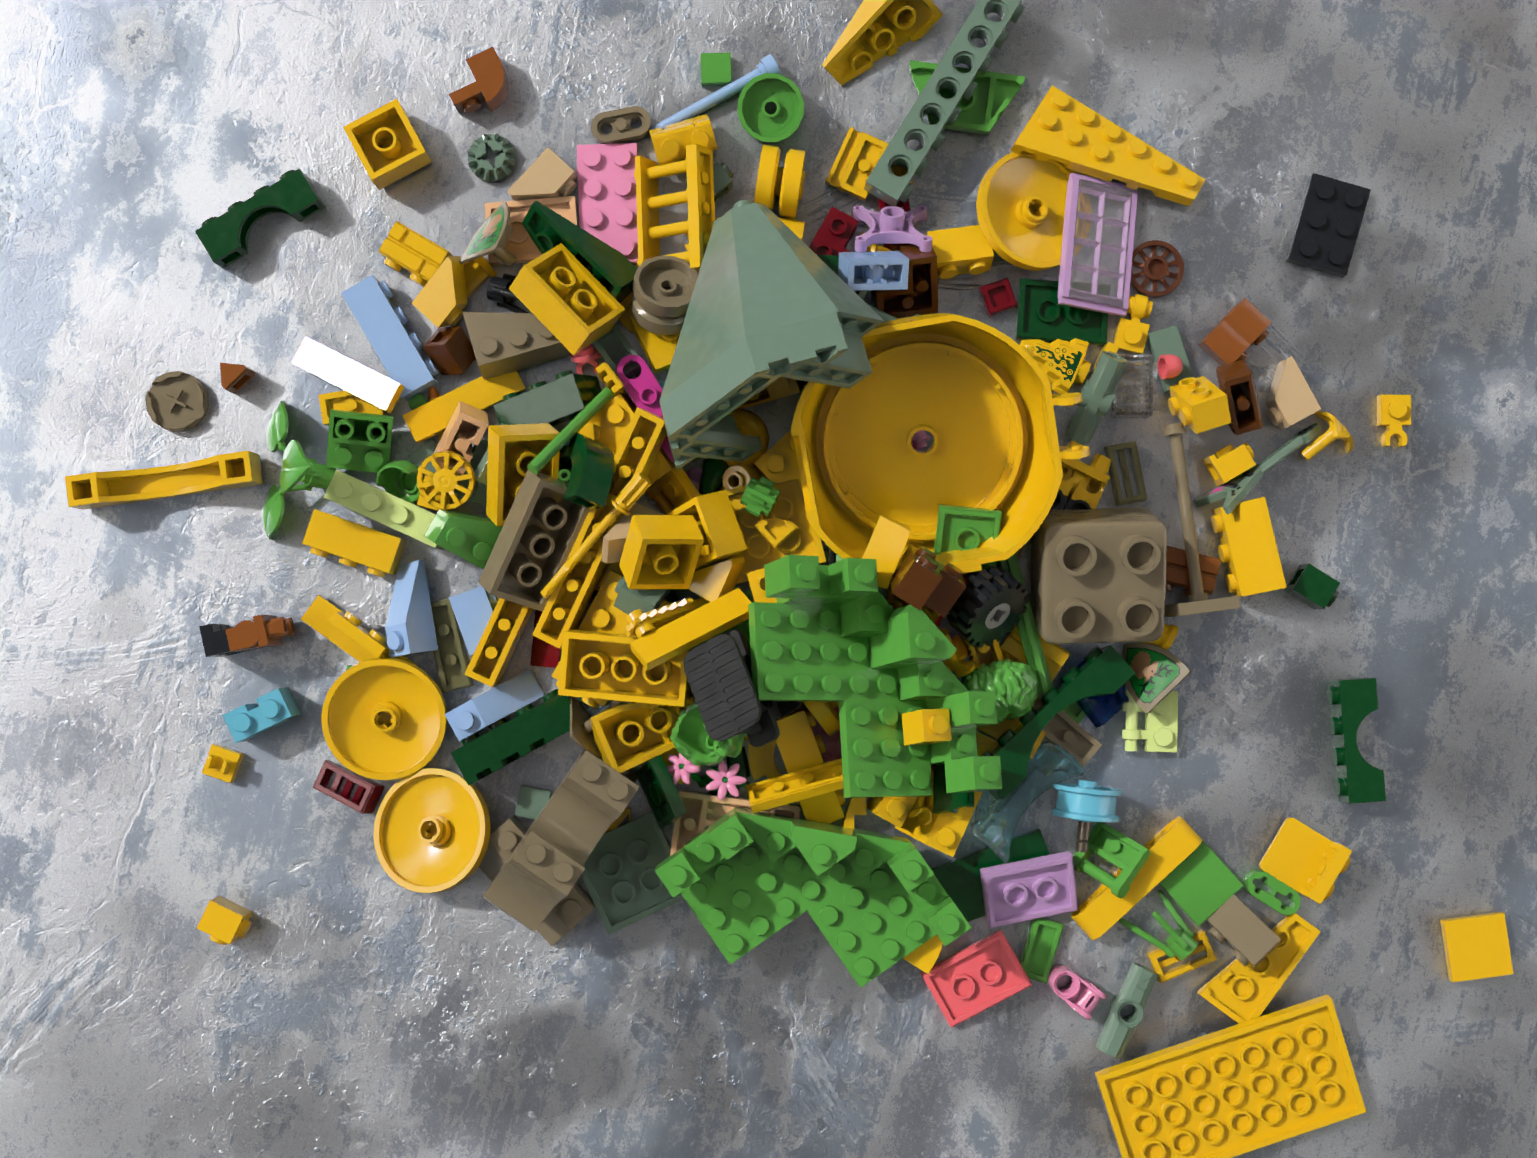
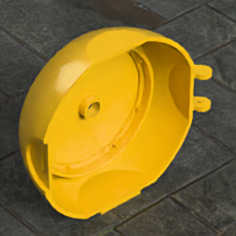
M937 313L882 322L861 337L873 373L851 388L808 381L798 401L791 425V434L802 483L806 517L818 536L842 559L863 557L880 515L910 526L911 534L902 553L903 555L910 544L917 549L923 546L933 552L939 504L1001 510V527L997 538L993 540V537H990L975 549L942 552L936 555L935 558L936 561L944 566L947 562L953 564L963 573L982 570L981 564L1006 560L1014 555L1039 529L1056 499L1062 481L1061 459H1079L1090 455L1088 446H1059L1054 405L1071 407L1082 402V393L1052 394L1047 376L1024 348L996 328L961 315ZM921 430L930 432L934 437L932 446L925 451H917L911 445L913 435Z

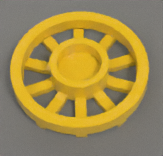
M440 451L428 456L419 466L417 488L425 499L424 501L443 510L454 509L467 502L473 494L475 474L472 466L463 456L451 451ZM444 457V465L442 469L440 468L435 458ZM449 458L459 461L453 468L449 467ZM430 461L436 470L435 473L425 469ZM463 465L468 474L459 476L457 471ZM423 474L432 477L433 481L423 482ZM469 479L468 489L459 485L460 480ZM434 485L435 489L428 494L425 487ZM455 489L465 493L461 500L456 496ZM438 492H441L440 502L433 499ZM447 493L450 494L454 501L453 504H445Z

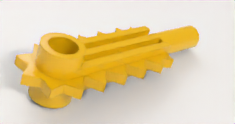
M703 597L695 600L686 598L645 613L641 609L634 610L625 619L629 625L626 627V636L629 638L635 635V637L640 638L710 601Z

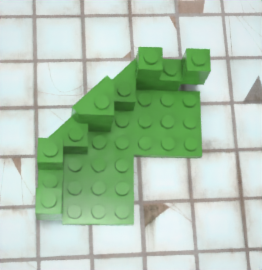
M787 555L764 565L766 598H777V603L753 602L748 604L751 672L754 689L759 701L838 702L844 798L933 795L931 765H945L946 793H976L1002 789L1000 756H978L976 728L998 724L995 692L968 691L942 662L952 657L957 650L956 647L922 610L915 608L911 604L894 609L878 591L876 559L846 558L830 565H819L818 556ZM949 708L952 741L904 746L901 714L921 709Z
M735 807L686 841L684 847L659 863L655 869L656 874L673 898L681 893L729 964L738 960L807 911L861 988L936 934L946 947L972 928L935 877L917 848L908 838L847 828L767 812L752 813V810Z

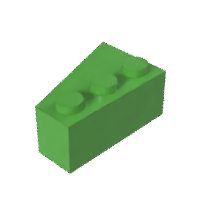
M439 509L424 536L433 543L484 570L503 526H496L489 518Z

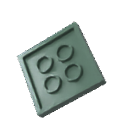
M652 811L604 833L584 863L585 870L581 877L608 935L684 899L681 893L673 898L655 872L657 865L670 856L671 846L663 829L659 828Z

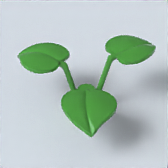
M280 401L267 429L268 449L271 452H276L279 448V450L284 452L283 466L279 479L280 489L278 485H272L265 496L262 506L263 526L269 540H274L273 535L282 522L285 508L284 495L292 491H311L313 487L327 490L336 471V468H327L324 464L316 463L315 459L306 457L297 440H291L287 446L285 445L284 440L287 437L289 427L285 401ZM299 481L304 482V484L296 485Z

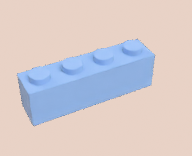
M371 275L341 293L390 378L405 386L401 393L403 399L409 402L417 394H423L428 391L429 387H435L440 384L435 375L439 374L438 369L430 357L425 360L420 351L423 348V344L415 332L410 334L405 323L409 322L400 306L394 307L390 300V297L394 295L385 280L380 282L374 275Z

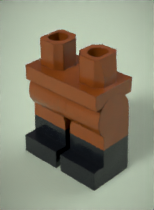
M261 614L253 616V621H241L234 628H229V625L225 624L199 626L206 657H225L264 647H277L282 645L281 639L296 636L292 618H276L273 615Z

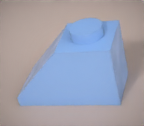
M482 586L449 598L469 656H473L499 600L498 597L490 595Z

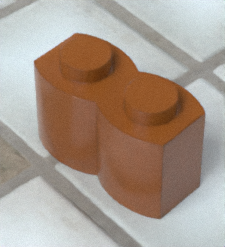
M1244 298L1198 345L1220 366L1245 360L1248 356L1245 352L1252 343L1256 346L1259 345L1269 335L1266 329L1272 322L1251 302Z

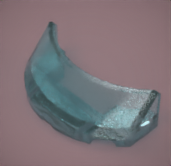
M1042 742L1033 758L1028 761L1026 778L1004 799H995L989 791H983L976 806L975 820L971 823L972 834L1005 864L1008 863L1014 830L1027 808L1036 798L1051 788L1053 783H1060L1070 778L1082 776L1086 771L1072 754L1055 742Z

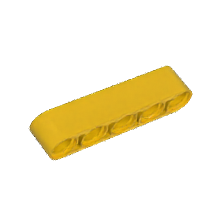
M1182 816L1176 817L1144 845L1151 852V855L1130 883L1129 891L1123 898L1113 895L1111 889L1102 884L1078 906L1079 910L1073 911L1071 918L1091 940L1098 939L1201 844L1202 838ZM1118 869L1112 876L1117 878L1121 870Z

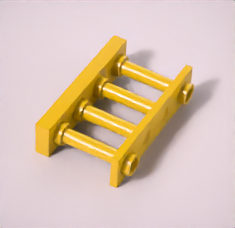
M698 144L687 145L685 160L657 166V162L643 156H635L634 177L636 180L638 235L637 268L647 259L660 256V238L689 233L688 251L662 256H674L684 259L690 263V269L699 271L713 228V222L715 221L713 151ZM687 173V189L685 191L658 196V178ZM688 203L687 221L659 226V208Z

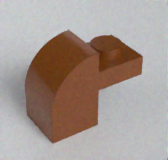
M491 47L466 59L476 81L449 94L459 114L463 112L472 113L478 110L484 102H487L491 112H493L504 102L507 96L508 78L494 47Z

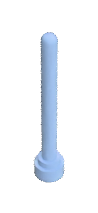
M771 54L762 58L760 64L756 65L757 69L652 126L650 130L659 127L665 129L666 125L700 115L741 92L743 87L754 77L764 73H778L782 75L775 59Z

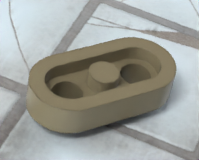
M639 106L599 113L591 123L593 137L600 144L623 143L642 139L648 135L651 128L649 113ZM634 121L642 123L638 129L632 128L631 124ZM604 127H611L612 132L605 135L602 133Z

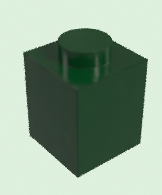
M1308 563L1299 565L1284 591L1315 610L1325 609V607H1330L1338 596L1336 589L1340 582Z

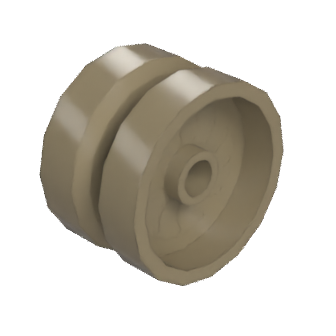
M656 256L647 259L638 266L634 275V292L631 304L632 315L637 323L647 331L659 335H675L680 333L699 274L698 271L690 269V263L686 260L674 256Z

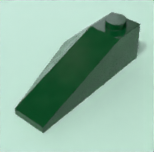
M535 201L532 203L522 225L541 254L562 243L606 290L621 303L633 290L634 275L637 268L621 252L540 202Z

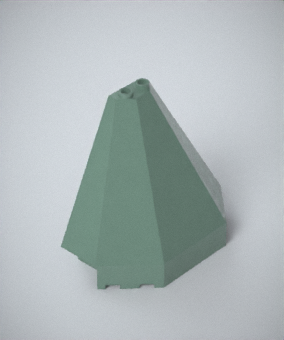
M749 200L738 201L733 205V209H730L713 222L710 238L659 401L677 470L696 457L743 462L761 450L763 447L760 437L739 434L734 415H729V413L779 377L851 388L873 373L861 337L880 325L884 320L766 205L760 203L751 204Z

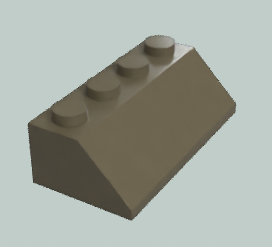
M515 814L490 835L489 845L479 868L491 881L494 880L528 830ZM576 882L569 894L559 901L543 920L537 931L553 946L594 909L595 905L592 898Z

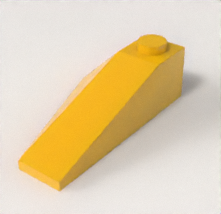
M864 0L822 66L842 86L872 68L873 63L886 55L890 57L897 53V48L910 40L915 42L922 38L943 16V13L932 0Z
M694 696L690 697L688 705H692V702L695 700ZM647 703L620 704L591 717L590 721L595 743L604 763L617 772L622 773L675 748L670 739L672 729L678 721L681 710H685L688 705L678 707Z

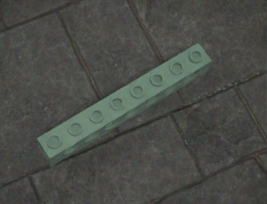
M1023 0L977 1L866 180L864 190L890 206H897L900 200L904 203L906 202L914 186L910 185L915 175L922 176L930 162L926 157L931 149L935 151L939 149L946 137L942 133L947 124L953 126L962 109L958 108L962 99L969 100L978 84L974 80L980 72L984 75L994 59L990 57L991 52L995 47L998 49L1002 47L1009 35V32L1006 31L1009 23L1013 22L1016 24L1025 9L1021 5ZM996 13L1001 17V21L993 22L987 17V14ZM980 38L985 42L986 46L976 47L972 44L971 40ZM965 64L969 67L970 71L968 73H960L956 70L955 65ZM949 89L953 92L954 97L945 99L940 95L939 91ZM932 114L937 117L939 122L935 125H929L924 121L923 117ZM918 140L923 148L918 151L911 150L907 142ZM896 165L903 166L907 174L901 177L896 176L892 173L891 168Z

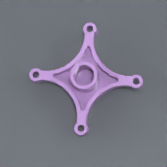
M861 205L854 206L852 218L859 222L864 221L870 228L865 234L855 237V251L865 252L867 251V246L875 243H910L919 246L921 252L932 251L933 238L918 232L913 227L918 221H927L928 207L920 205L911 211L905 212L900 207L888 206L882 208L879 213L868 210Z

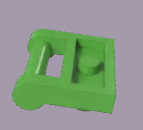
M1097 822L1090 832L1088 853L1076 851L1073 856L1074 870L1085 872L1110 888L1113 895L1123 898L1129 891L1130 883L1149 858L1151 852L1108 824ZM1092 853L1121 870L1119 876L1115 878L1090 862L1089 858Z

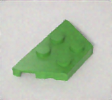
M910 60L909 71L918 96L938 64ZM955 67L960 73H968L970 71L969 68ZM986 71L983 75L979 72L974 80L978 85L970 99H962L958 106L962 111L953 126L947 124L944 129L988 135L1022 87L1025 76ZM949 89L939 91L940 95L945 99L954 97L953 92ZM932 114L925 115L927 124L935 125L939 122L936 116Z

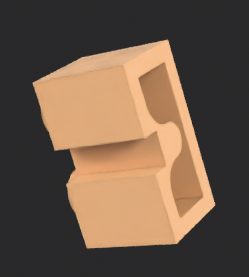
M459 401L434 453L440 451L455 452L463 456L470 463L473 457L472 444L479 445L489 425L488 413ZM444 457L435 458L440 468L442 469L444 465ZM449 458V467L453 468L459 461ZM463 465L457 471L459 476L464 475L466 471Z

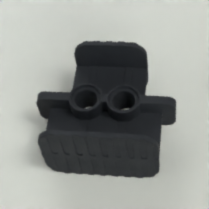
M731 630L690 650L684 658V671L688 678L687 680L705 729L713 740L725 741L737 734H747L749 742L753 747L765 746L776 740L780 735L776 721L796 711L802 703L799 701H759L752 683L751 653L743 633L739 630Z

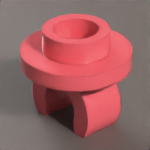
M592 344L574 356L570 354L571 361L577 363V374H583L582 366L586 363L591 364L594 367V373L597 374L595 369L599 366L597 358L601 355L596 348H593Z

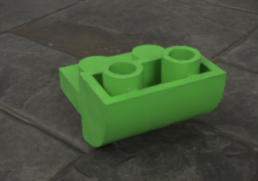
M331 409L326 467L378 473L390 460L394 416Z

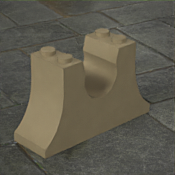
M583 749L482 898L532 932H535L557 903L569 894L585 870L584 863L610 825L623 813L639 789V786L635 784L637 781L636 774L630 769L619 773L604 763L603 760Z

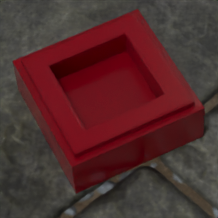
M1008 277L981 286L978 289L988 317L1017 308L1018 306Z

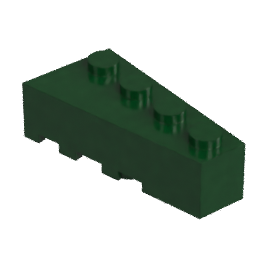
M557 688L542 697L544 702L540 705L533 707L532 703L515 711L517 717L506 722L505 718H502L488 726L490 729L488 733L479 736L477 732L462 740L463 746L450 753L468 786L570 731L571 696L558 695Z

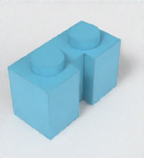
M289 687L277 688L257 698L258 707L256 703L244 704L222 716L235 743L248 741L301 715V712Z

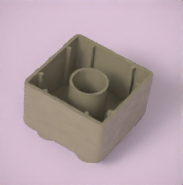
M1146 508L1050 510L1039 529L1030 538V605L1040 637L1050 644L1150 642L1158 640L1163 633L1167 568V527Z

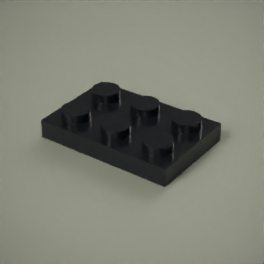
M1312 173L1307 182L1285 261L1341 278L1347 276L1371 189Z

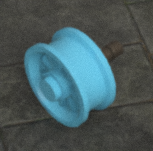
M1079 779V784L1053 783V788L1057 789L1056 808L1051 809V815L1078 821L1077 852L1088 853L1091 822L1120 821V817L1115 815L1117 796L1122 795V790L1097 786L1098 782Z

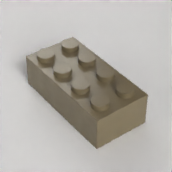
M529 469L527 470L478 581L490 595L543 612L549 597L545 599L540 592L566 563L590 511L564 499L568 483L539 472L533 474Z

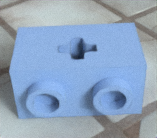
M839 252L838 276L853 291L908 289L909 258L901 252Z

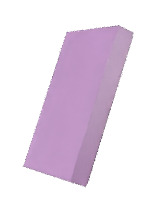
M1070 851L980 869L986 921L989 928L1079 910L1073 856Z

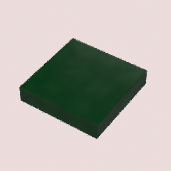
M661 755L650 759L635 772L660 829L672 824L687 813Z

